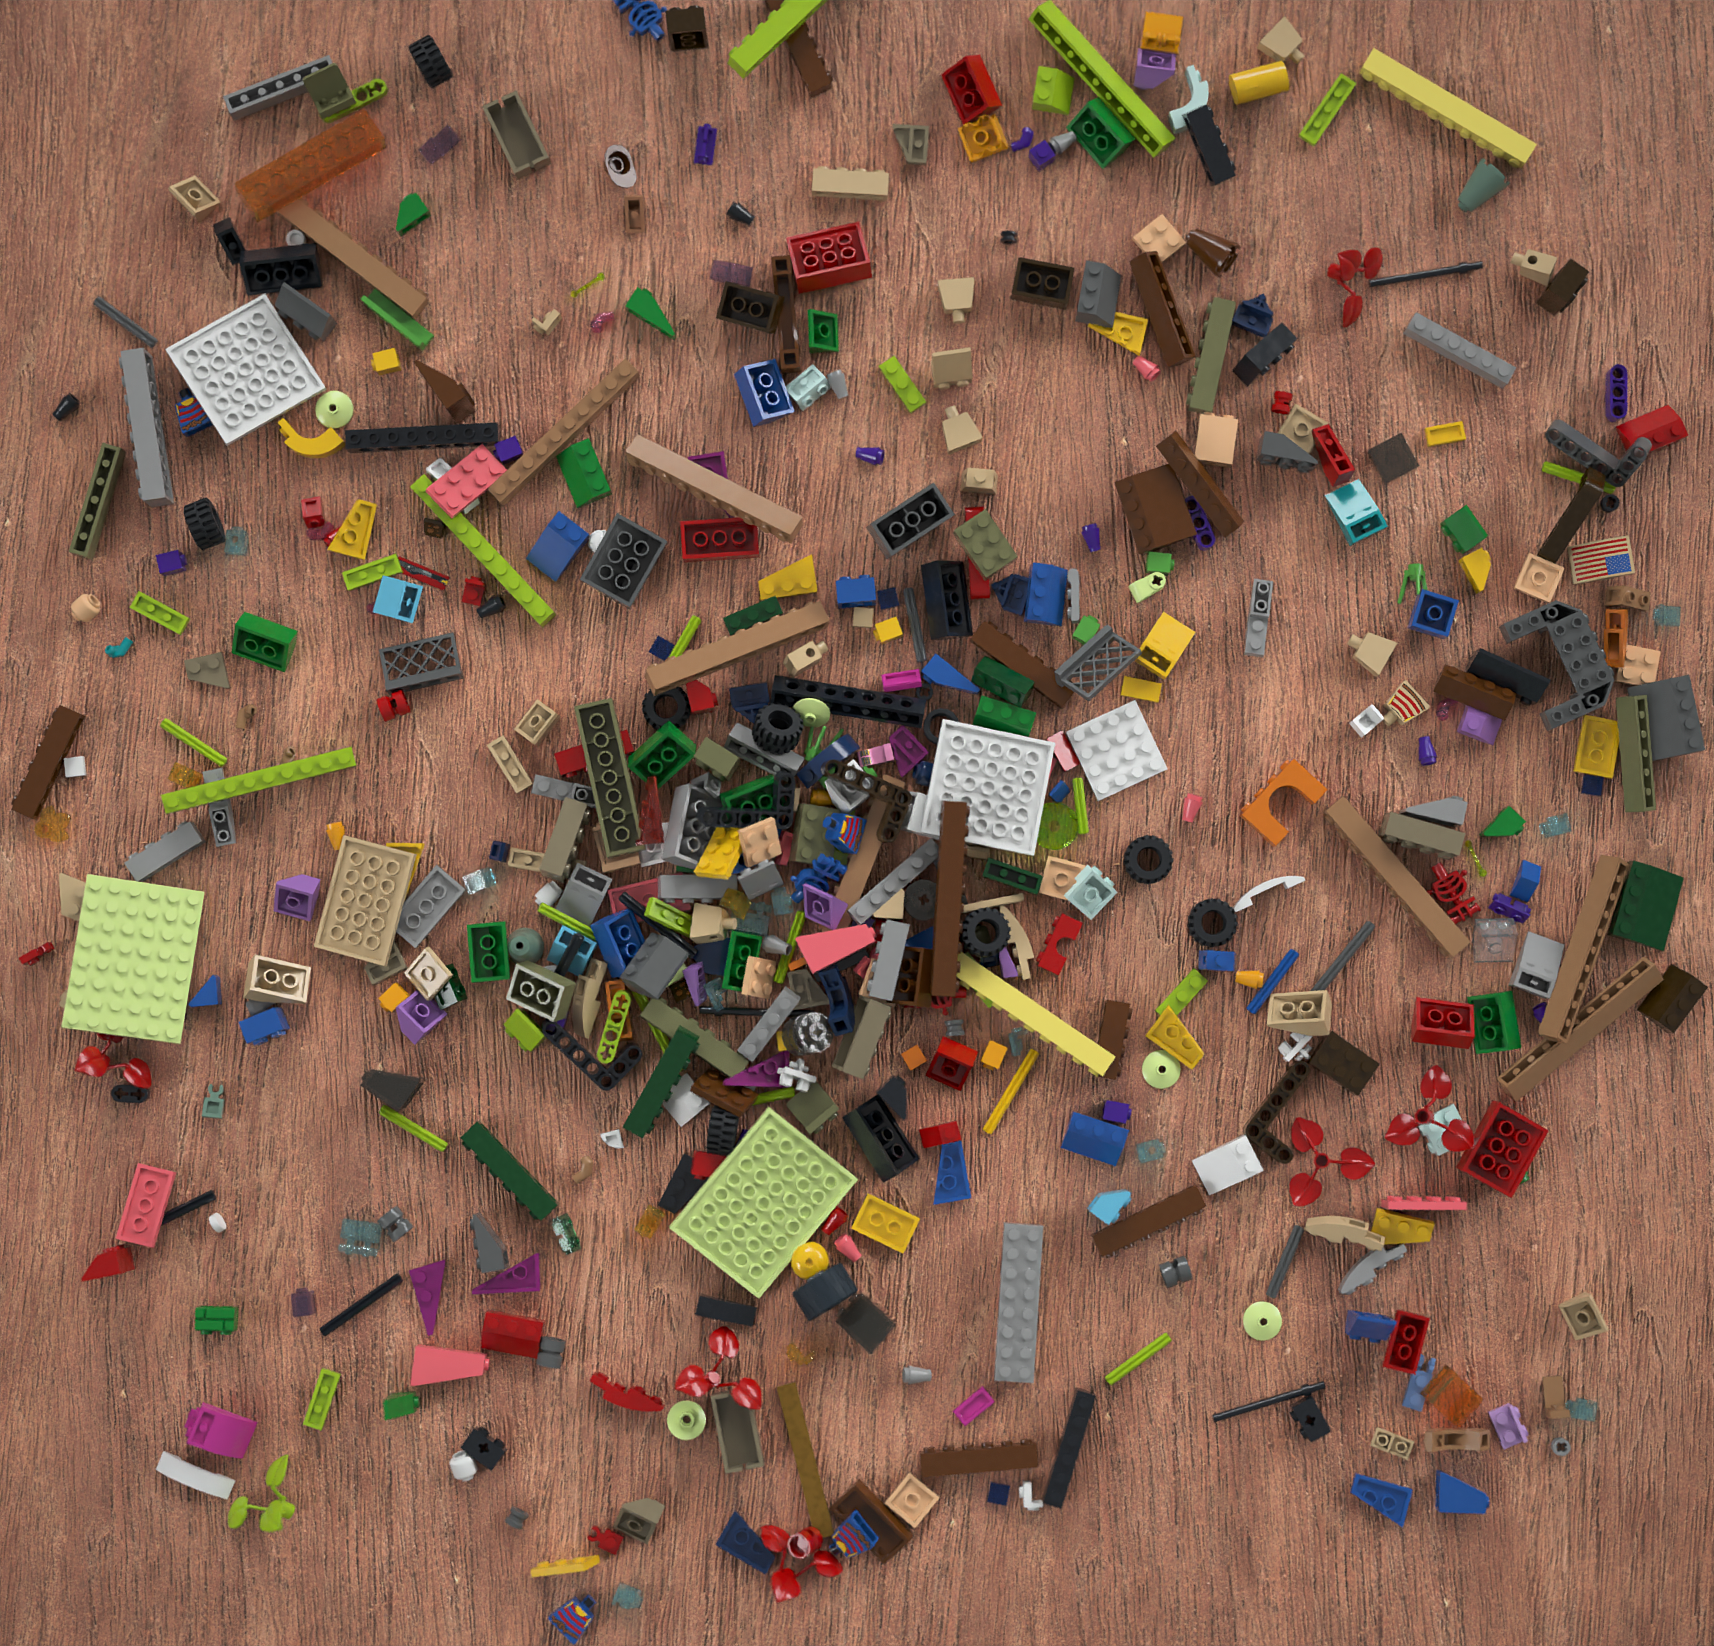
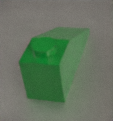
M637 287L625 305L626 310L675 340V332L652 296L653 294L645 288L641 290Z
M416 1391L392 1393L383 1400L384 1420L415 1413L417 1408L420 1407L419 1396H416Z

